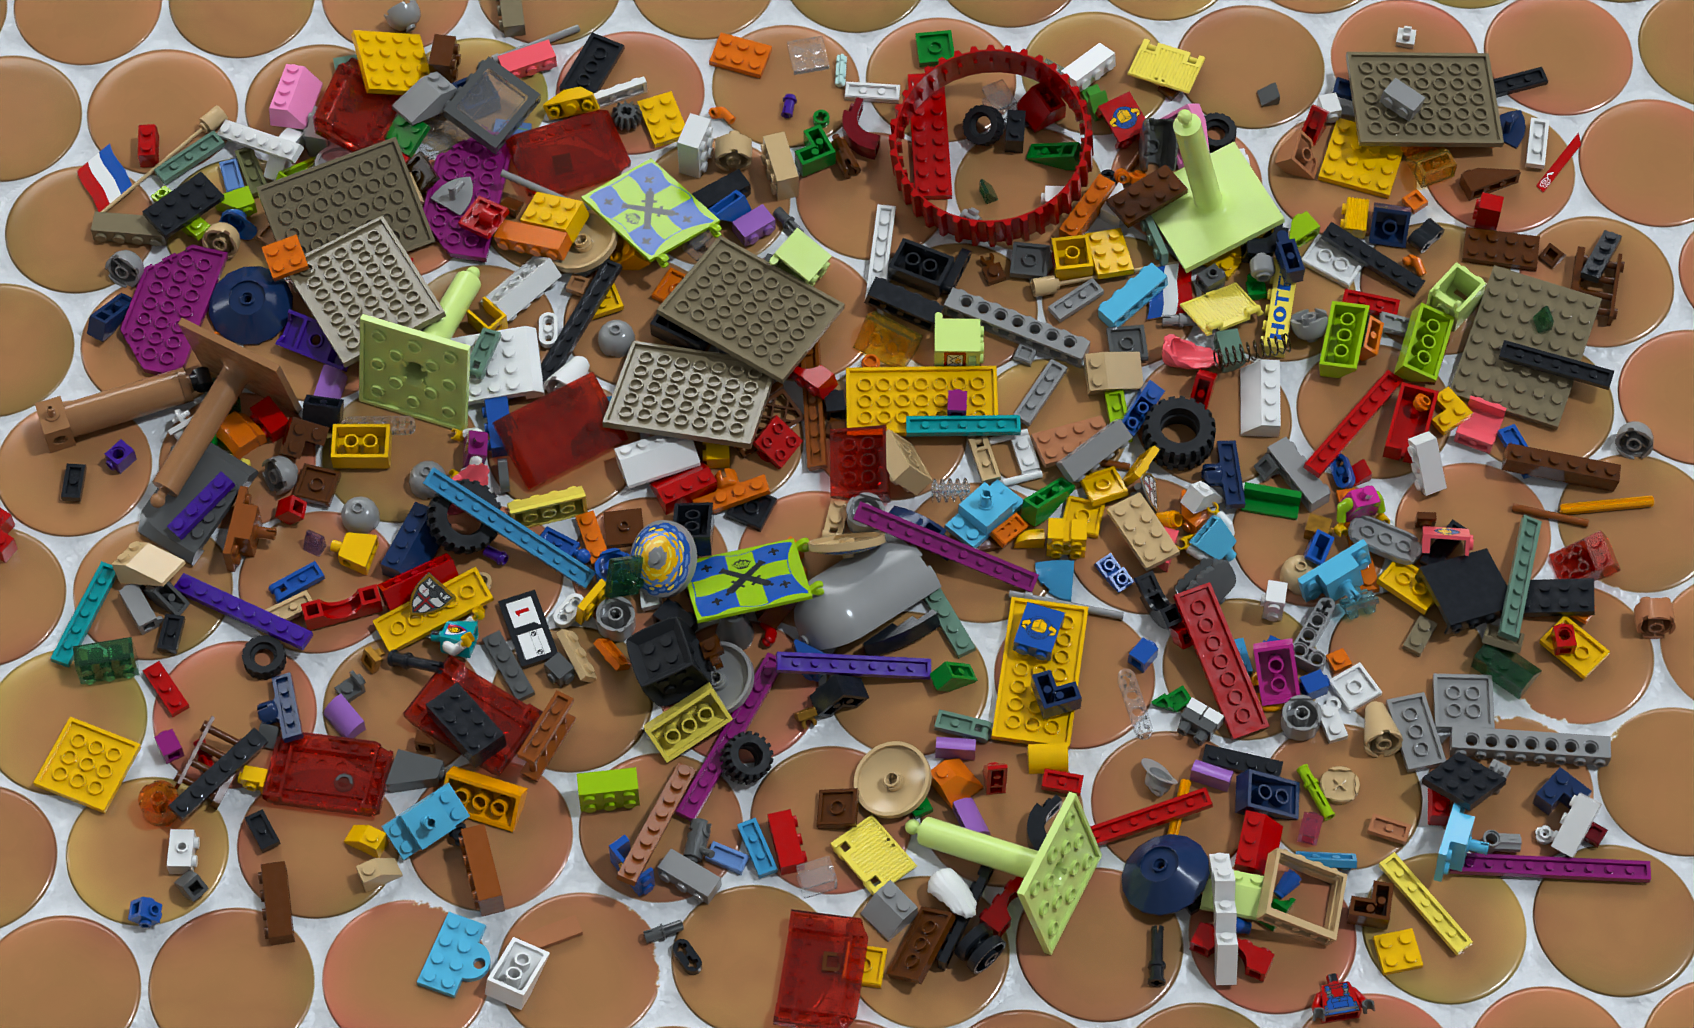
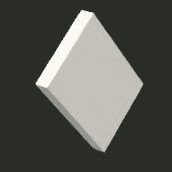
M1320 234L1317 235L1302 257L1305 267L1349 289L1364 267L1361 263L1321 239Z

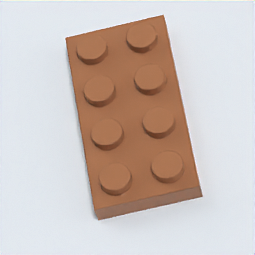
M1101 415L1031 434V440L1044 468L1056 466L1057 462L1103 429L1106 424Z

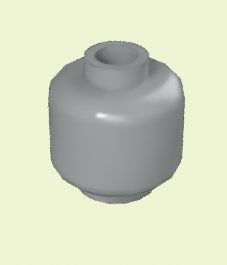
M1258 253L1250 260L1252 277L1260 282L1271 279L1275 274L1274 260L1270 255Z

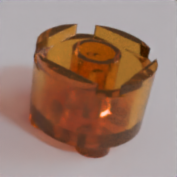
M157 780L150 785H145L139 793L138 801L142 815L148 823L154 826L168 827L178 818L168 808V805L179 796L171 783Z

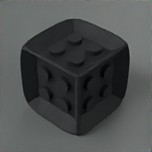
M672 617L657 622L634 633L626 640L628 655L638 683L646 696L660 707L678 703L709 682L712 684L710 669L701 650L700 642L691 627L679 617Z

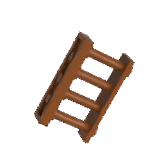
M556 690L517 753L518 758L526 761L520 772L521 775L536 782L539 781L576 721L575 716L568 714L574 703V698Z

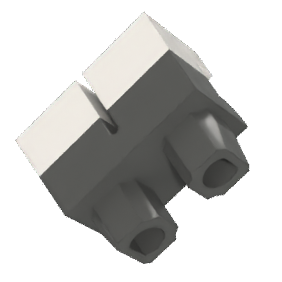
M1192 697L1181 714L1177 732L1187 736L1191 730L1196 733L1193 741L1202 746L1207 740L1210 741L1216 730H1219L1222 726L1224 715L1210 707L1207 709V705Z

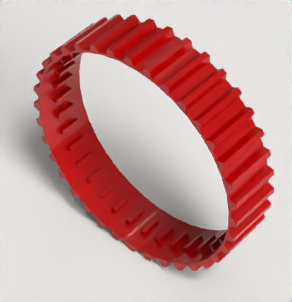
M988 45L986 50H978L976 46H972L970 52L962 54L957 50L954 51V57L948 60L943 57L939 58V64L934 68L929 66L924 68L925 74L921 78L914 77L911 90H904L902 92L903 103L896 104L895 106L896 118L891 119L890 122L892 134L889 135L892 169L898 191H902L906 205L912 204L915 217L923 216L925 218V225L928 228L933 226L939 228V233L943 237L948 233L955 236V242L960 243L963 239L971 240L972 246H978L980 242H988L990 247H995L997 242L1005 241L1009 246L1013 244L1014 239L1022 238L1024 241H1028L1030 234L1035 232L1042 235L1045 233V227L1050 223L1053 225L1060 223L1059 216L1062 213L1070 214L1072 202L1080 201L1082 198L1081 187H1087L1089 183L1088 172H1092V156H1094L1091 115L1087 113L1086 100H1080L1079 87H1071L1070 76L1067 73L1061 75L1058 72V65L1055 63L1050 65L1044 63L1042 55H1038L1035 58L1029 56L1026 49H1022L1020 52L1012 51L1011 46L1008 45L1003 50L995 49L993 45ZM1002 72L1033 79L1053 90L1068 104V107L1075 114L1076 122L1079 121L1080 135H1084V138H1081V149H1083V152L1079 153L1080 162L1078 166L1076 165L1075 173L1056 196L1044 205L1013 218L1002 220L968 219L950 214L936 207L915 189L913 182L910 183L907 170L902 168L904 167L903 156H899V153H903L901 141L905 138L904 131L906 126L909 125V120L916 109L941 87L970 75Z

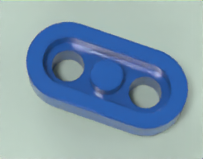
M1340 454L1330 465V469L1336 485L1341 489H1349L1355 484V475L1349 459L1345 455Z

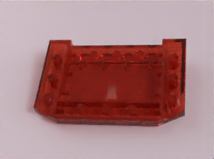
M352 57L348 62L338 65L313 115L315 134L351 153L383 142L397 114L392 109V105L403 95L367 93L359 62Z
M599 109L517 133L505 141L506 148L519 177L561 195L612 180L620 176L624 169L631 166V160L608 110ZM524 187L528 197L536 194L535 191Z
M303 732L304 738L285 743L281 736L277 737L262 792L264 800L273 805L367 817L380 814L386 791L385 783L394 758L393 751H387L376 741ZM345 773L352 776L353 783L351 784L347 777H342L339 780L335 779L340 774Z
M791 909L773 1025L794 1028L850 1027L858 1014L869 942L861 918ZM824 951L837 953V956H827L826 967L838 968L840 963L838 971H822Z

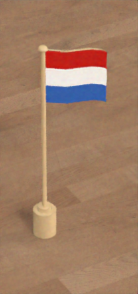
M219 106L213 107L199 119V130L133 185L126 170L115 157L110 143L77 170L79 179L94 200L98 212H107L150 176L155 168L169 160L202 131L205 133L215 131L224 123L225 119L228 120V117Z
M1179 261L1168 262L1164 266L1160 264L1155 265L1167 275L1168 286L1149 301V312L1146 321L1162 318V315L1187 314L1180 307V304L1193 299L1192 271L1186 273ZM1143 267L1134 268V272H1139ZM1054 275L1031 279L1032 293L1034 297L1056 294L1057 290L1060 289V285L1087 281L1091 278L1097 279V276L1060 282L1058 278L1055 279Z

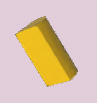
M1067 743L1028 744L1029 774H1044L1045 768L1068 772Z

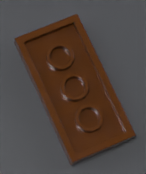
M1165 164L1106 199V204L1126 227L1130 228L1187 194L1188 188Z
M1466 227L1462 262L1536 271L1540 236Z
M921 906L886 974L893 979L922 984L957 916L953 912Z

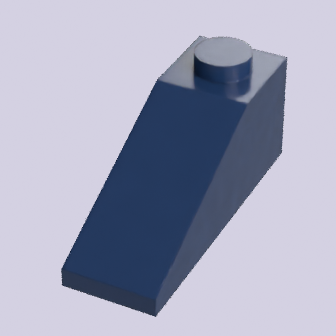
M120 293L91 314L87 334L102 342L110 337L124 320L132 298Z

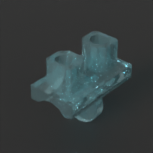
M1358 585L1354 586L1361 595L1358 601L1355 597L1353 598L1355 600L1354 603H1351L1348 598L1339 600L1340 606L1345 610L1346 616L1349 619L1359 616L1358 609L1363 608L1366 614L1376 612V604L1379 603V598L1375 597L1372 590H1361Z

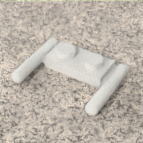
M1022 429L1021 435L993 436L988 438L990 445L1011 440L1021 475L1003 479L1001 483L1005 486L1043 478L1028 429Z

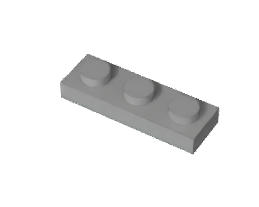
M1091 278L1048 306V311L1060 323L1102 296L1104 290Z

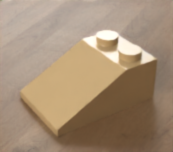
M1099 352L1085 354L1083 358L1088 395L1103 394L1106 391L1122 389L1123 391L1140 390L1144 384L1140 352Z
M888 429L886 431V469L890 474L889 479L893 484H899L906 492L918 495L933 480L912 443Z
M135 541L111 565L120 583L164 586L186 563L183 559L150 543Z

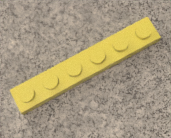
M1395 852L1379 863L1380 869L1456 956L1472 945L1473 941Z

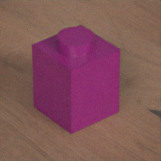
M960 389L948 390L947 416H966L967 391Z
M173 729L162 731L154 737L166 764L185 756Z

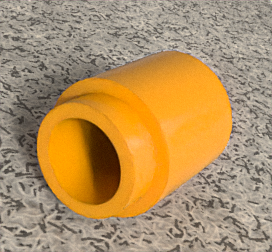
M1175 510L1155 514L1161 524L1167 528L1177 529L1183 523L1182 515Z

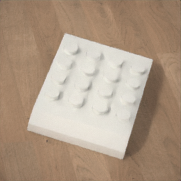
M522 326L498 330V332H501V338L486 369L484 379H478L474 375L469 376L468 405L484 403V399L507 396V399L526 396V399L544 397L545 392L536 328ZM480 333L451 338V340L471 346V355ZM475 364L474 368L478 369L480 365Z

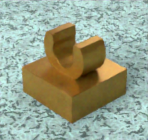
M371 646L364 648L361 662L373 674L379 671L380 664L384 660L382 656L385 655V652L381 648L374 650Z
M811 706L793 713L796 721H801L803 729H807L806 721L809 719L814 726L817 725V721L813 717L818 715L815 707Z

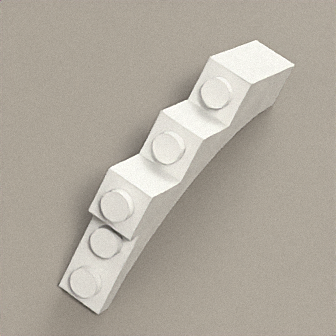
M1209 854L1214 910L1216 985H1237L1238 941L1236 935L1237 911L1235 905L1236 881L1234 869H1232L1229 854Z

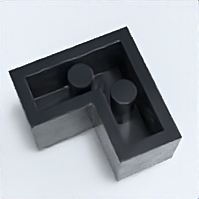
M838 674L830 676L826 683L818 686L815 692L809 696L813 706L816 708L817 716L832 717L843 707L857 708L869 699L861 678Z

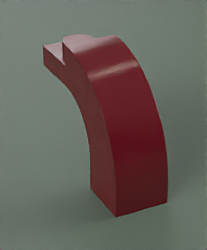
M856 97L854 104L851 103L849 111H843V137L855 153L875 160L880 147V135L867 132L859 126L858 122L863 111V99Z

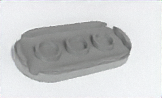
M1370 516L1356 517L1348 527V535L1354 544L1364 539L1368 544L1370 552L1403 565L1414 564L1422 554V545L1419 544L1418 538L1415 535Z

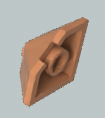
M1301 129L1297 130L1279 148L1275 164L1286 174L1313 180L1319 164L1317 157L1314 158L1311 147H1314L1312 139Z

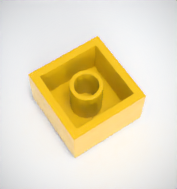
M1088 234L1051 238L1050 251L1055 279L1058 278L1059 281L1093 276L1094 265Z

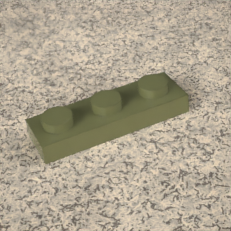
M244 147L235 150V155L246 184L249 186L252 196L256 197L258 196L256 187L267 183L254 149Z

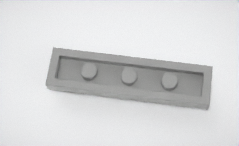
M1053 359L1049 361L1013 414L1020 415L1021 423L1030 427L1066 374L1068 367Z

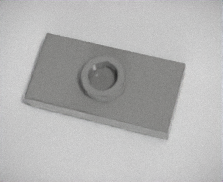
M1382 311L1379 316V320L1384 323L1382 332L1405 337L1410 318Z

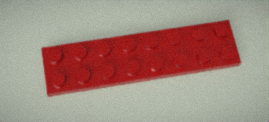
M925 73L908 74V90H911L913 87L912 79L914 77L921 78ZM945 86L930 95L916 109L910 119L915 189L927 200L952 199Z
M1208 582L1175 594L1173 598L1221 714L1224 715L1223 720L1232 741L1268 728V721L1211 583Z

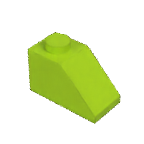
M249 186L224 193L225 200L215 206L216 210L221 212L228 209H239L245 212L247 217L257 213L256 204Z
M1307 211L1297 214L1292 219L1289 239L1295 238L1297 247L1300 248L1317 237L1320 225Z

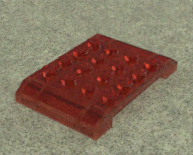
M594 372L586 374L492 423L528 491L629 439L625 430L603 427V419L610 402Z
M449 654L443 662L444 669L439 668V670H443L442 674L434 673L403 712V715L412 725L465 757L432 721L426 708L428 702L458 682L505 735L507 746L479 765L489 773L500 776L519 752L543 711L530 703L527 705L466 668L465 663Z

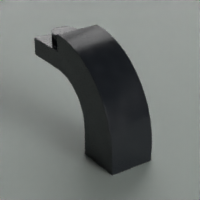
M1283 224L1269 230L1267 238H1254L1242 244L1241 262L1250 263V260L1258 253H1266L1273 258L1275 256L1277 233L1280 230L1288 233V228L1283 227Z
M1153 570L1134 578L1141 594L1140 599L1158 626L1167 629L1183 621L1176 603H1171L1164 595Z
M1057 794L1052 799L1048 798L1043 806L1036 803L1029 814L1026 837L1030 849L1039 851L1047 836L1044 828L1045 824L1062 806V798Z

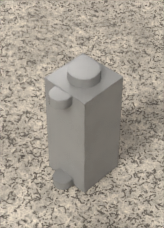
M128 584L119 590V593L140 633L144 635L159 627V623L163 622L162 616L156 617L141 591L145 588L144 585Z

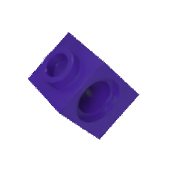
M122 439L105 453L106 465L112 471L116 470L120 474L137 460L134 449Z

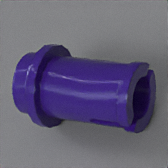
M786 94L783 97L784 105L781 116L792 118L797 99L793 94Z
M490 545L487 548L485 547L483 551V556L496 561L498 565H505L508 561L509 555L505 551L501 552Z

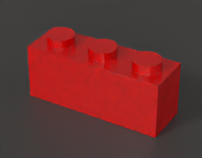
M791 809L767 814L781 876L805 871L804 863L808 861L806 852L801 851L800 845H803L801 833L797 834L796 827H798L796 815L792 816Z

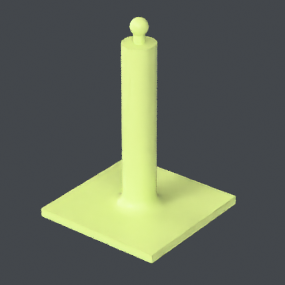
M1187 109L1179 111L1173 123V129L1184 167L1174 172V174L1188 188V193L1151 216L1181 266L1188 273L1285 223V219L1236 143L1232 142L1210 154L1200 118Z
M471 266L466 271H460L455 275L439 302L445 311L446 317L426 326L423 331L365 314L361 316L359 356L360 402L447 428H456L461 431L467 429L471 346L453 341L451 338L481 288L479 280L480 270L477 267Z
M1072 792L1068 793L1039 851L932 817H926L921 824L915 819L908 820L905 824L907 833L910 835L918 834L917 840L921 846L1024 878L1017 891V895L1043 952L1052 955L1102 857L1078 796Z

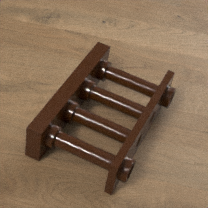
M1578 246L1570 289L1602 298L1603 300H1609V309L1599 307L1597 315L1608 316L1607 325L1611 326L1612 319L1616 320L1618 309L1615 308L1619 274L1620 272L1623 273L1625 264L1622 261V254L1619 253L1617 261H1610L1606 267L1615 269L1614 278L1601 276L1598 282L1613 285L1612 293L1589 290L1580 286V281L1583 282L1585 280L1580 278L1582 267L1585 266L1589 257L1584 255L1585 247Z
M211 716L209 722L205 720L200 728V731L203 733L183 772L179 770L173 780L177 782L174 789L178 790L181 783L190 786L195 782V780L185 776L190 766L204 773L210 768V766L194 759L199 749L218 759L226 754L203 742L207 732L234 746L242 738L237 739L212 726L215 719L213 716ZM235 774L210 796L209 799L213 800L210 807L218 809Z

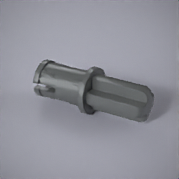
M782 207L775 209L773 216L781 222L784 229L787 228L793 233L796 228H799L804 233V230L794 221L795 218L793 216L790 217Z
M681 920L666 925L661 923L660 926L643 931V934L648 944L661 938L667 939V935L682 931L684 926Z

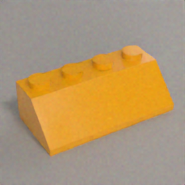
M453 766L446 773L444 785L450 783L468 811L469 819L514 832L524 808L528 788Z

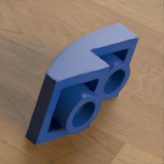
M1109 553L1094 564L1101 575L1118 593L1135 583L1124 567L1121 568L1112 553Z

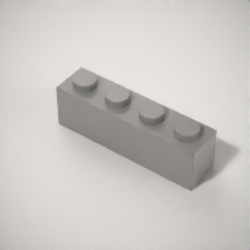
M1115 419L1057 462L1056 465L1067 481L1078 483L1086 477L1084 475L1086 472L1096 470L1102 460L1105 459L1107 461L1115 455V450L1118 448L1121 450L1129 445V440L1133 436L1121 419Z
M1284 437L1267 447L1266 454H1270L1281 468L1278 470V473L1292 490L1302 492L1301 502L1310 513L1329 502L1331 493L1329 487L1303 468L1307 459L1305 456L1300 455L1294 442H1290L1287 437Z

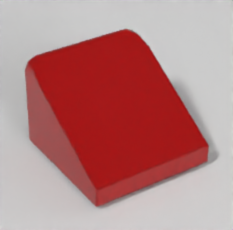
M1365 459L1351 466L1355 475L1354 486L1371 480L1372 472Z

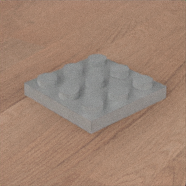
M1433 673L1434 724L1436 730H1451L1452 726L1495 729L1492 675Z

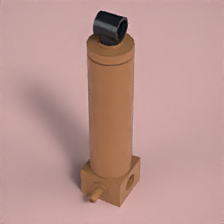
M184 367L66 403L62 402L61 396L35 403V407L50 453L76 446L74 437L194 401L192 393L194 391L199 393L208 392L213 385V380L207 367H198L190 375H186Z

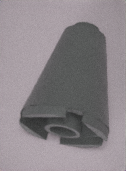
M744 613L721 618L715 635L717 634L720 641L735 644L742 650H745L752 644L754 629Z

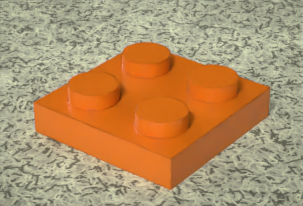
M297 234L262 247L274 282L310 269Z

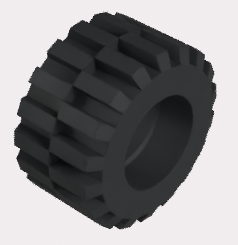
M743 731L732 737L724 745V748L721 749L720 754L722 756L719 757V760L723 762L721 769L726 770L724 773L726 777L728 775L731 776L730 780L733 782L738 780L737 784L742 785L745 782V785H749L752 782H757L767 774L772 767L771 764L774 758H771L774 753L773 750H769L771 745L770 743L766 744L764 736L760 738L757 732L752 735V731H747L746 733ZM739 749L748 750L753 755L755 760L754 767H748L740 761Z

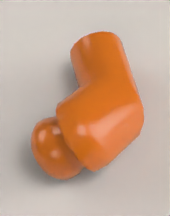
M712 107L709 109V116L713 119H725L729 124H733L736 120L725 107Z
M1412 254L1403 257L1402 262L1404 266L1411 265L1414 267L1418 277L1427 274L1419 257Z

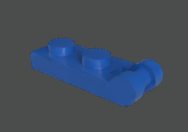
M316 561L271 584L268 590L271 594L275 595V600L278 604L324 580L325 576Z

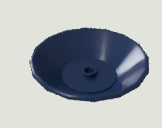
M261 266L242 267L228 273L216 284L209 302V317L215 330L225 339L240 345L260 344L274 338L286 326L288 310L293 308V295L284 279L274 282L270 269ZM248 298L251 299L250 302H245L246 299H248Z
M1168 834L1154 837L1138 846L1127 859L1122 872V890L1129 903L1143 913L1160 916L1179 912L1191 905L1204 891L1210 875L1209 858L1202 846L1187 836Z

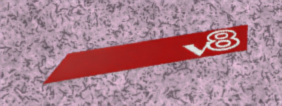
M1579 132L1536 185L1543 193L1581 146Z

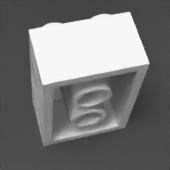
M690 113L677 142L679 173L700 179L702 172H706L708 167L707 161L709 158H712L714 153L711 119Z

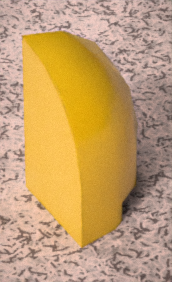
M1044 529L1023 531L1016 538L1014 548H1044Z

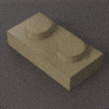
M1420 615L1404 642L1402 649L1420 657L1438 623Z

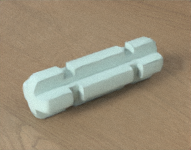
M844 54L836 56L835 85L840 88L845 86L846 83L844 78H846L847 56H844Z

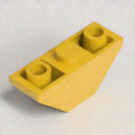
M581 86L563 90L543 104L549 121L600 109L594 93Z

